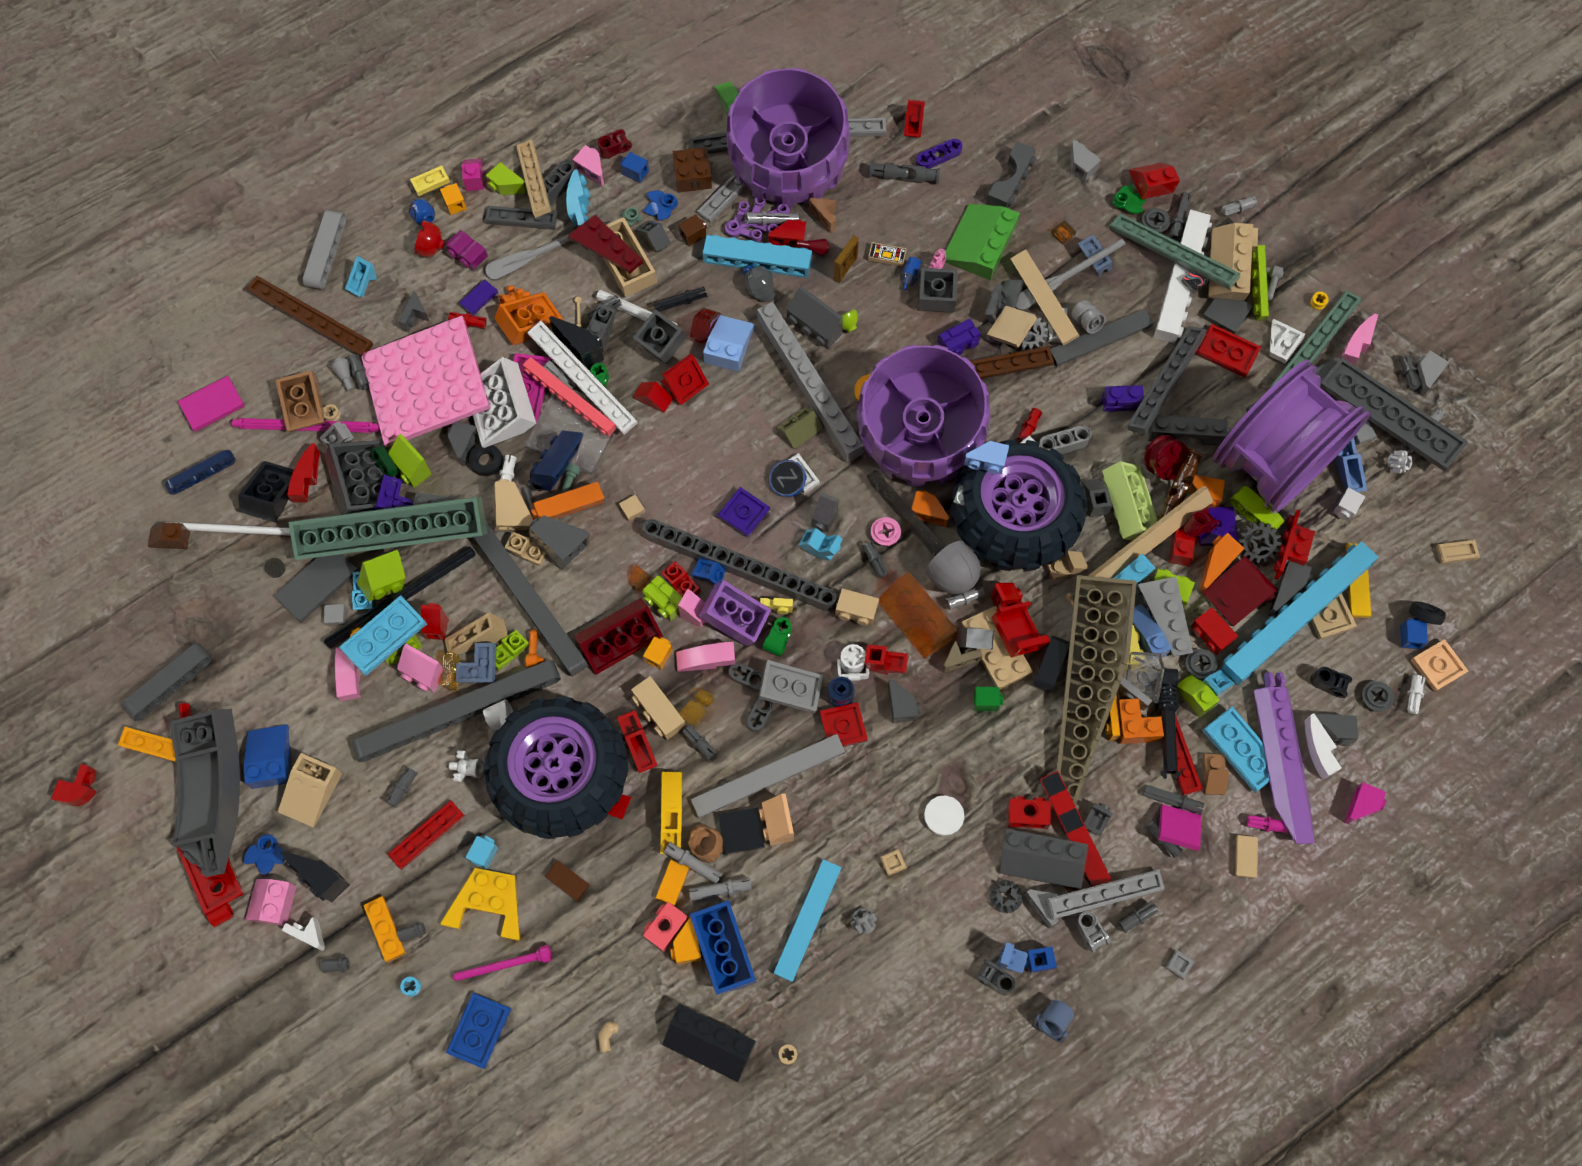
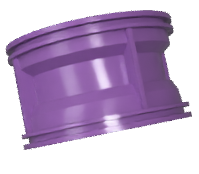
M1308 359L1300 362L1287 372L1251 407L1226 436L1212 458L1215 463H1219L1221 469L1228 467L1231 471L1244 470L1257 481L1256 487L1259 495L1266 501L1264 507L1266 509L1272 507L1270 512L1273 515L1298 496L1335 459L1371 416L1369 411L1362 413L1364 410L1363 406L1356 408L1349 402L1335 401L1320 388L1321 377L1316 373L1317 367L1315 365L1311 366V362Z

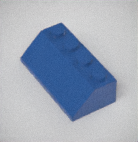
M729 900L690 914L716 995L736 991L757 983Z

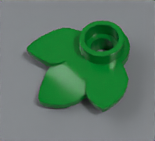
M1133 185L1123 186L1120 192L1114 195L1112 200L1114 206L1121 209L1124 208L1132 214L1142 213L1143 208L1141 205L1146 201V199L1142 200L1140 194L1134 193Z

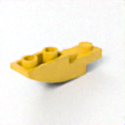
M662 772L660 854H666L663 852L670 841L681 848L682 772Z

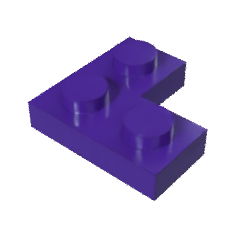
M387 475L383 476L375 510L413 505V500L399 496L402 480Z

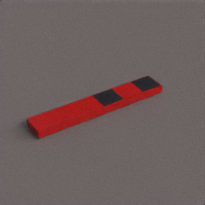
M1056 771L1041 778L1040 781L1069 840L1088 844L1089 851L1085 873L1091 885L1095 886L1111 882L1112 879L1059 772Z

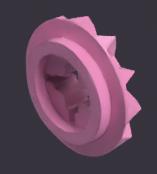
M940 248L935 253L929 268H943L947 257L946 250Z
M889 517L877 519L872 524L871 536L874 542L881 546H890L897 543L901 535V528L897 521ZM884 526L887 531H891L888 538L885 534H881Z

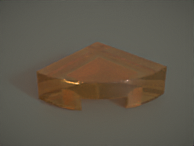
M638 565L634 566L631 574L635 589L639 592L651 579V576Z

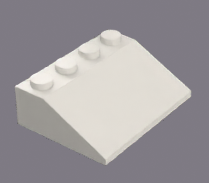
M504 357L500 358L481 373L491 409L473 415L481 446L484 448L523 434L536 424L518 363Z

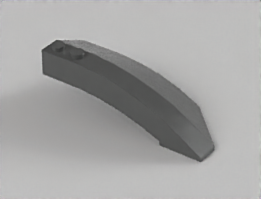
M232 709L211 710L170 721L178 779L176 826L174 839L170 844L184 852L183 856L190 863L196 864L201 868V873L205 877L225 873L237 826L240 796V765Z

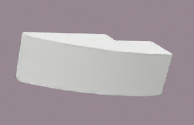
M1313 713L1305 720L1306 741L1314 766L1322 780H1324L1342 767L1331 753L1337 746Z

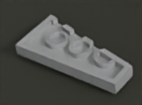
M1177 577L1137 584L1155 622L1163 631L1172 648L1170 650L1172 657L1193 653Z

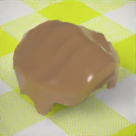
M705 824L697 825L690 831L688 845L694 857L702 862H715L723 852L722 835L716 829Z

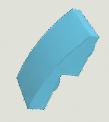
M352 572L354 589L352 591L353 610L372 609L374 600L368 601L357 584L360 572Z

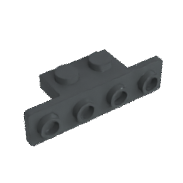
M1006 280L1004 287L1002 284H995L994 290L990 295L989 305L985 310V315L991 323V327L1005 306L1016 308L1023 286L1022 280ZM987 337L988 342L1003 343Z

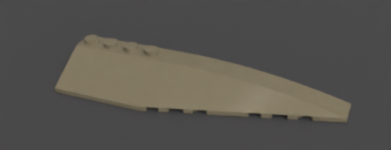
M1077 575L1057 771L1075 805L1129 660L1137 583L1135 580Z

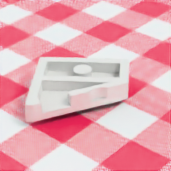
M1273 319L1269 356L1286 364L1304 339L1305 334Z

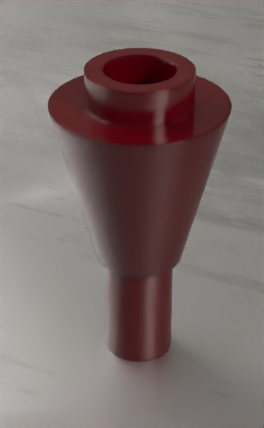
M826 239L796 241V247L812 250V252L820 256H824L829 251V243H827Z

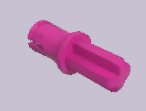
M1249 815L1247 818L1248 827L1263 829L1265 832L1288 833L1282 820L1271 819L1270 816L1265 818Z

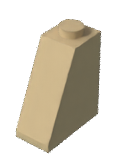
M508 479L495 481L493 486L494 531H530V524L533 518L515 482H509Z

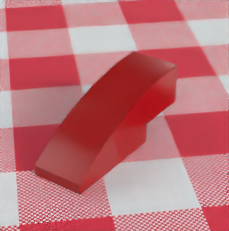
M311 443L293 471L287 494L293 503L308 502L309 485H317L320 450L315 443Z
M636 710L618 716V722L638 772L642 773L658 766Z

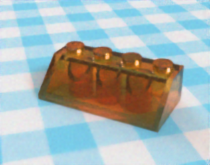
M909 571L893 582L879 597V604L925 659L955 638L957 633L956 627Z

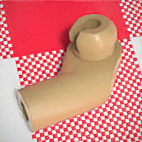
M609 1021L605 1023L598 1034L601 1053L611 1051L609 1038L619 1030L616 1022Z

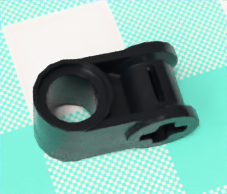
M1321 667L1311 675L1310 681L1315 688L1339 698H1346L1348 695L1346 691L1349 683L1352 682V677L1329 667ZM1319 674L1324 676L1325 681L1321 680Z

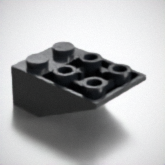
M285 851L280 852L284 857L282 860L284 864L297 873L296 876L303 883L311 887L309 890L322 901L326 899L333 902L350 886L338 871L326 863Z

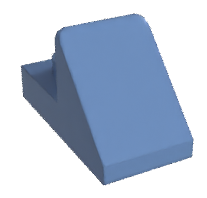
M1006 942L1002 948L997 966L1002 970L1022 973L1028 954L1014 949L1013 944Z

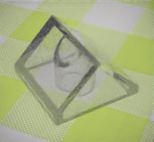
M1131 652L1126 680L1155 703L1159 701L1165 670L1161 653Z

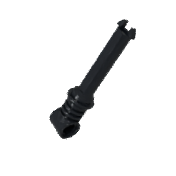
M1156 668L1155 686L1158 688V701L1155 703V707L1161 712L1164 733L1162 738L1163 771L1160 774L1164 779L1167 778V774H1175V780H1177L1181 775V772H1178L1175 719V712L1180 707V702L1177 699L1179 674L1177 669Z

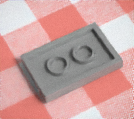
M767 660L758 698L815 713L817 711L823 675Z

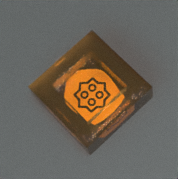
M1065 220L1051 230V234L1061 244H1065L1077 232Z

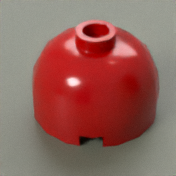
M423 220L421 224L423 228L419 230L414 254L422 257H431L437 253L438 249H443L445 240L442 239V232L437 225Z

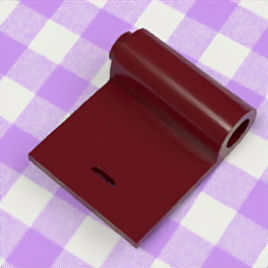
M1245 556L1202 593L1234 627L1265 601L1270 603L1274 600L1278 590Z

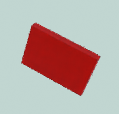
M1211 324L1195 355L1246 378L1261 346Z

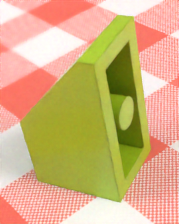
M501 162L486 174L487 185L493 192L496 191L500 195L527 193L525 181Z
M1192 675L1178 683V692L1198 717L1211 710L1220 701L1206 683Z

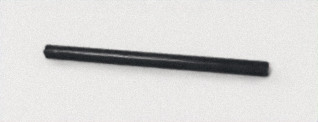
M471 547L462 550L326 637L324 643L328 648L334 647L348 638L354 629L365 626L400 595L405 600L409 599L476 555Z

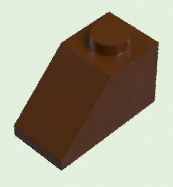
M163 522L152 528L148 547L187 549L190 531L183 523Z

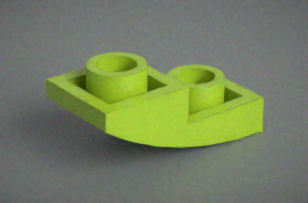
M517 630L502 639L501 644L496 647L495 669L497 671L508 665L529 645V642Z

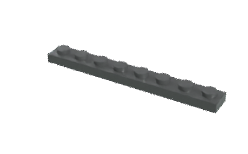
M1192 326L1187 328L1127 425L1129 431L1142 434L1147 433L1207 335L1206 329Z

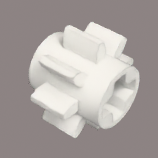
M1399 450L1394 451V454H1390L1388 457V467L1393 468V473H1405L1406 470L1411 468L1412 457L1407 456L1408 451Z

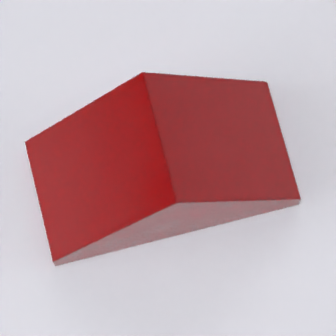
M656 381L641 382L633 395V399L664 414L674 399Z

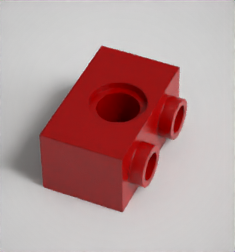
M1015 796L1008 801L1007 827L1049 828L1051 801H1045V798L1041 797L1025 800V797ZM1025 808H1030V809H1032L1033 812H1034V815H1033V816H1027V815L1024 813V809H1025Z

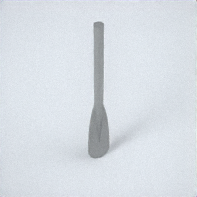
M568 235L534 250L522 251L503 257L486 266V275L492 280L500 279L525 266L537 256L571 241Z
M1118 240L1063 274L1045 281L1053 292L1063 281L1124 246V240ZM1029 289L1020 293L1016 309L1026 310L1037 303Z

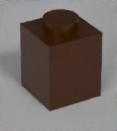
M697 215L678 224L679 234L688 246L706 237L707 225Z

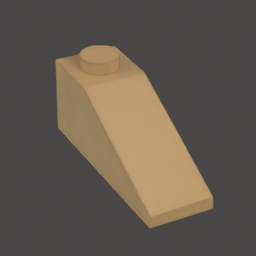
M489 612L445 638L448 656L451 657L475 650V643H496L508 636L504 619Z

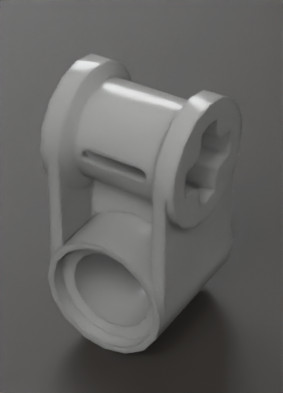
M1085 911L1076 917L1075 926L1091 953L1096 952V949L1100 946L1111 943L1108 934L1102 928L1094 913ZM1083 916L1090 919L1089 927L1082 924L1081 919Z

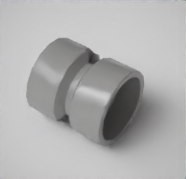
M1087 300L1079 302L1071 314L1073 320L1082 325V328L1090 334L1098 332L1106 321L1105 315Z

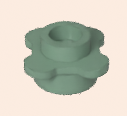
M629 207L622 213V218H625L629 226H633L637 221H642V215H639L635 207Z

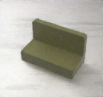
M805 407L778 426L777 429L780 434L787 437L790 445L795 449L820 432L823 427L815 412Z

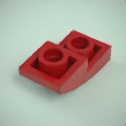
M676 561L661 572L665 580L682 597L687 589L696 595L702 592L700 587Z

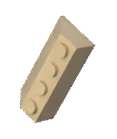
M1232 223L1212 229L1210 258L1239 272L1240 278L1230 290L1209 280V298L1245 300L1249 295L1253 224Z

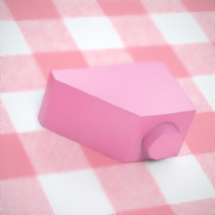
M585 145L572 159L575 170L577 169L579 173L603 186L604 179L599 153L596 149Z
M687 589L678 604L680 618L701 628L703 623H707L698 617L705 602L689 589Z

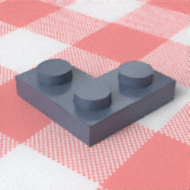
M475 643L474 663H456V682L494 683L496 643Z

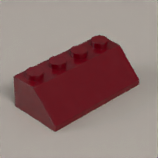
M639 598L574 635V638L592 670L597 675L648 646L654 636L660 639L663 635L648 605L642 598Z

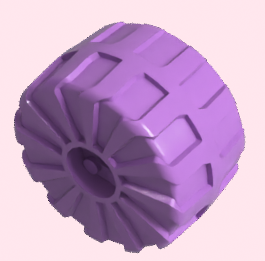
M800 68L772 69L763 72L762 75L742 86L734 103L730 105L726 134L727 150L738 182L740 184L744 183L752 191L753 197H758L762 202L765 199L776 202L778 206L782 204L789 207H794L795 203L801 202L809 204V199L811 198L821 199L827 189H832L838 184L848 159L850 127L845 102L839 97L829 81Z
M909 345L902 347V350L888 357H883L874 366V371L868 381L863 383L859 397L857 422L864 450L868 457H872L880 465V470L890 479L897 477L906 481L910 486L924 487L925 483L933 482L944 484L955 479L957 473L964 466L966 454L985 443L990 425L988 389L975 371V366L967 358H962L948 350L947 347L940 345ZM926 417L928 421L920 422L919 418Z

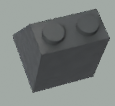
M545 515L540 519H534L530 524V540L562 570L589 545L590 533L588 531Z

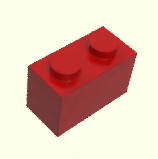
M1213 607L1198 617L1190 626L1195 636L1201 638L1205 642L1207 649L1210 652H1214L1216 656L1238 637Z

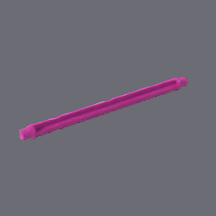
M240 418L233 419L232 426L239 427L240 429L287 430L284 419ZM324 421L325 423L295 431L326 432L333 423L338 421ZM340 421L341 424H346L350 432H381L379 424L374 422Z

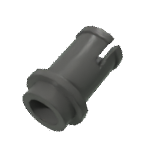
M415 922L414 925L398 929L397 934L400 942H404L415 937L421 938L422 935L426 934V930L422 922Z
M344 956L338 959H323L321 961V971L323 973L335 971L344 973L350 967L349 958Z

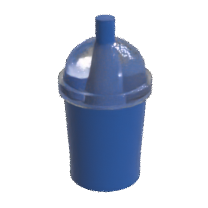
M915 257L908 258L904 270L900 274V281L904 286L903 290H906L907 287H912L917 282L922 263L920 259Z

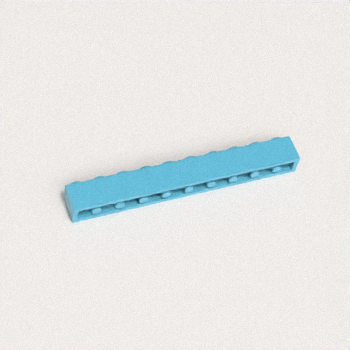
M1362 541L1357 546L1355 544L1351 545L1346 550L1347 555L1343 558L1339 556L1332 563L1334 566L1330 570L1326 568L1319 574L1320 579L1318 581L1312 580L1305 587L1307 590L1303 594L1299 592L1295 595L1290 606L1285 604L1278 611L1280 615L1276 618L1272 616L1265 623L1266 627L1262 631L1257 629L1251 635L1253 639L1248 643L1244 641L1237 648L1239 651L1235 655L1229 654L1223 660L1225 663L1222 667L1223 671L1239 686L1367 571L1379 556Z

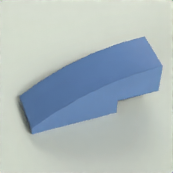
M1353 438L1334 460L1345 489L1349 487L1356 492L1367 491L1361 454H1357Z

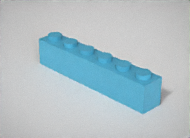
M706 235L703 249L704 263L743 269L748 265L754 267L763 266L771 273L804 278L809 277L812 261V250L806 248L758 243L752 240L744 241L736 238H724L718 235Z

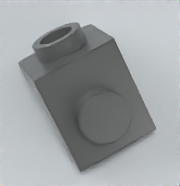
M1094 803L1084 822L1087 830L1099 837L1113 814L1109 811L1110 808L1102 803H1099V805Z

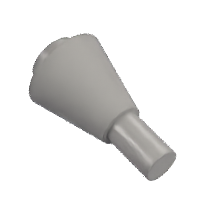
M343 358L335 359L331 368L344 382L347 391L354 390L350 380L348 360Z

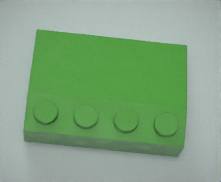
M969 204L946 249L947 257L945 262L991 280L1018 225L1020 213L1002 206Z

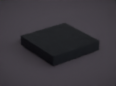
M758 807L718 814L725 855L765 848Z

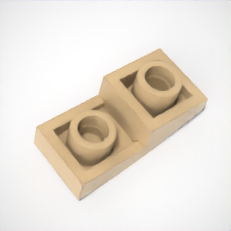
M512 532L504 547L512 554L540 567L547 556L530 538Z

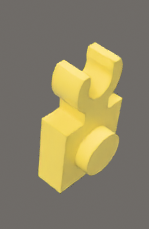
M760 598V603L778 614L785 615L788 612H793V599L774 598V600Z

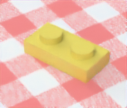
M442 165L410 179L418 196L450 183Z

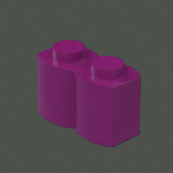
M461 230L445 244L448 255L453 259L457 258L466 269L474 270L488 257L486 249Z

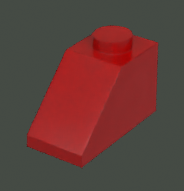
M787 220L769 233L768 242L773 245L801 248L796 247V241H805L806 222Z
M997 583L994 585L991 594V600L997 608L1002 605L1011 606L1023 598L1021 590L1016 588L1014 583Z

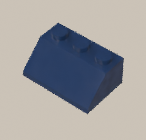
M564 430L558 436L555 434L550 442L551 447L549 450L545 449L540 457L542 459L539 464L535 463L530 471L532 473L531 481L551 492L578 452L584 434Z

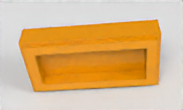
M670 860L656 899L665 903L669 902L675 906L690 868Z

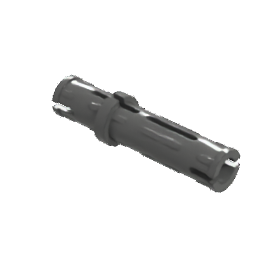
M1187 192L1180 194L1175 217L1171 221L1172 227L1169 238L1175 241L1180 240L1182 229L1186 224L1185 217L1192 197Z

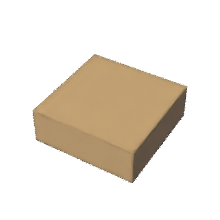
M636 495L619 503L629 521L645 512Z
M899 849L880 857L888 877L907 869Z

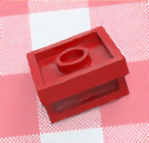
M689 354L662 374L664 379L660 381L662 387L673 394L679 405H682L709 385L696 358L692 354Z

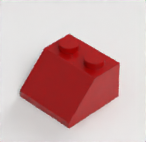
M1164 163L1129 170L1142 200L1171 194L1180 182L1174 166Z

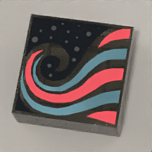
M1194 271L1181 280L1193 294L1208 283L1204 276Z

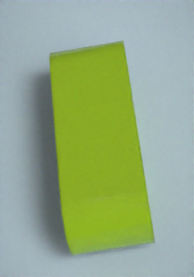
M1243 486L1230 498L1231 505L1251 523L1255 522L1256 525H1259V522L1263 521L1264 526L1270 523V529L1275 527L1277 530L1284 524L1282 516L1279 513L1273 515L1270 512L1272 507L1266 509L1264 507L1266 502L1247 486Z

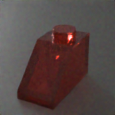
M703 308L693 318L690 337L700 343L707 342L721 313Z

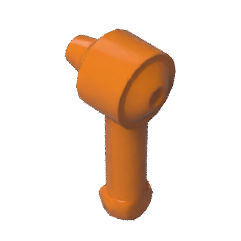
M534 629L529 632V654L526 655L524 660L527 668L545 662L544 658L536 654L538 632Z

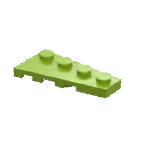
M1258 245L1252 251L1251 259L1253 312L1256 315V321H1264L1269 316L1265 245Z

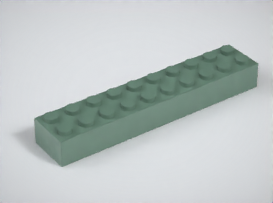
M482 496L288 522L295 560L488 534Z

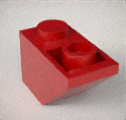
M435 603L421 604V617L427 623L421 629V633L425 639L445 641L449 619L442 607Z

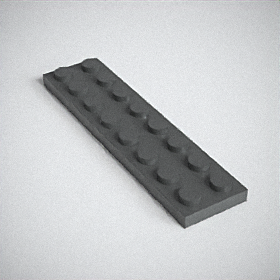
M1343 357L1321 381V388L1337 399L1349 402L1356 408L1363 406L1364 410L1362 413L1366 411L1371 413L1368 420L1443 471L1447 470L1468 444V441Z

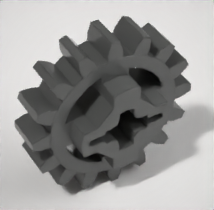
M1260 521L1259 525L1252 522L1251 528L1245 526L1247 531L1240 532L1243 538L1238 539L1245 548L1242 555L1244 557L1249 555L1248 559L1250 561L1255 558L1257 563L1261 559L1267 562L1268 556L1275 558L1272 553H1279L1276 546L1282 545L1281 542L1277 541L1281 537V535L1275 534L1277 529L1275 527L1270 529V523L1264 526L1263 521ZM1256 530H1260L1257 534H1251ZM1269 533L1272 537V544L1268 540ZM1253 538L1256 540H1262L1266 544V546L1263 544L1258 545L1256 541L1253 540ZM1247 540L1251 543V550L1248 549ZM1268 550L1267 552H1265V553H1263V554H1259L1260 551Z

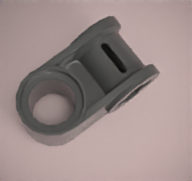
M985 959L982 969L974 978L1003 996L1010 995L1016 986L1014 977L1003 971L993 962ZM1008 980L1011 983V988L1009 990L1002 989L1000 981Z

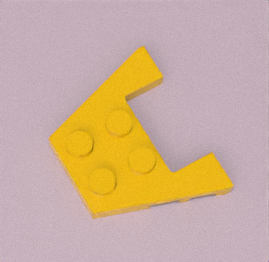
M475 868L441 921V926L460 929L465 909L505 916L500 937L520 941L515 875Z

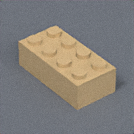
M623 217L607 224L619 238L643 259V264L629 274L603 257L625 298L656 284V272L625 218Z

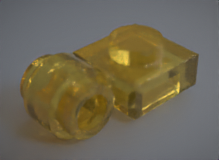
M452 651L446 652L443 655V664L446 666H444L441 675V683L448 690L457 691L456 663H460V657Z
M700 689L695 696L697 703L690 700L679 713L683 720L695 728L707 713L702 707H709L714 701L713 694L707 689Z

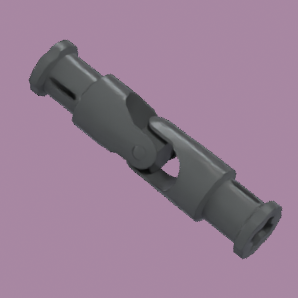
M873 161L870 162L869 177L882 176L884 179L900 177L901 180L933 181L936 184L939 183L940 168L928 169L925 166L901 165L900 167L894 163L877 164ZM909 168L916 171L915 177L908 178Z

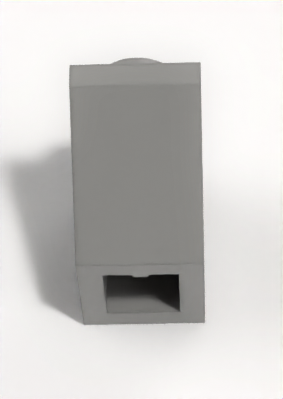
M1075 139L1072 141L1070 148L1071 172L1083 182H1086L1099 169L1101 159L1095 153L1089 151L1082 143Z

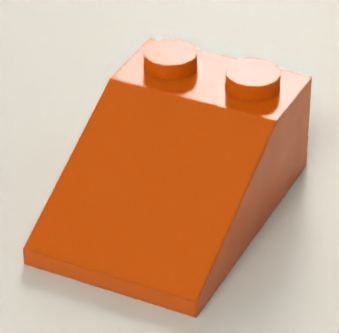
M545 292L500 304L494 317L512 345L532 339L527 332L540 321L548 328H551L549 317L554 316L563 320Z

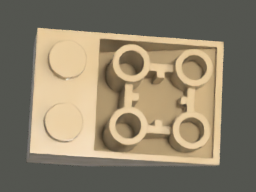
M300 753L291 770L278 813L314 828L342 773L333 766Z

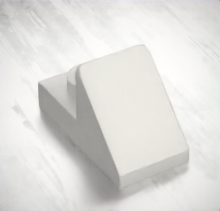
M314 917L310 919L306 928L295 922L292 926L285 923L282 931L321 951L325 948L319 921Z

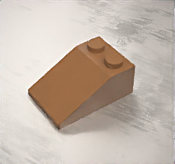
M312 370L275 379L287 432L325 423L318 377Z

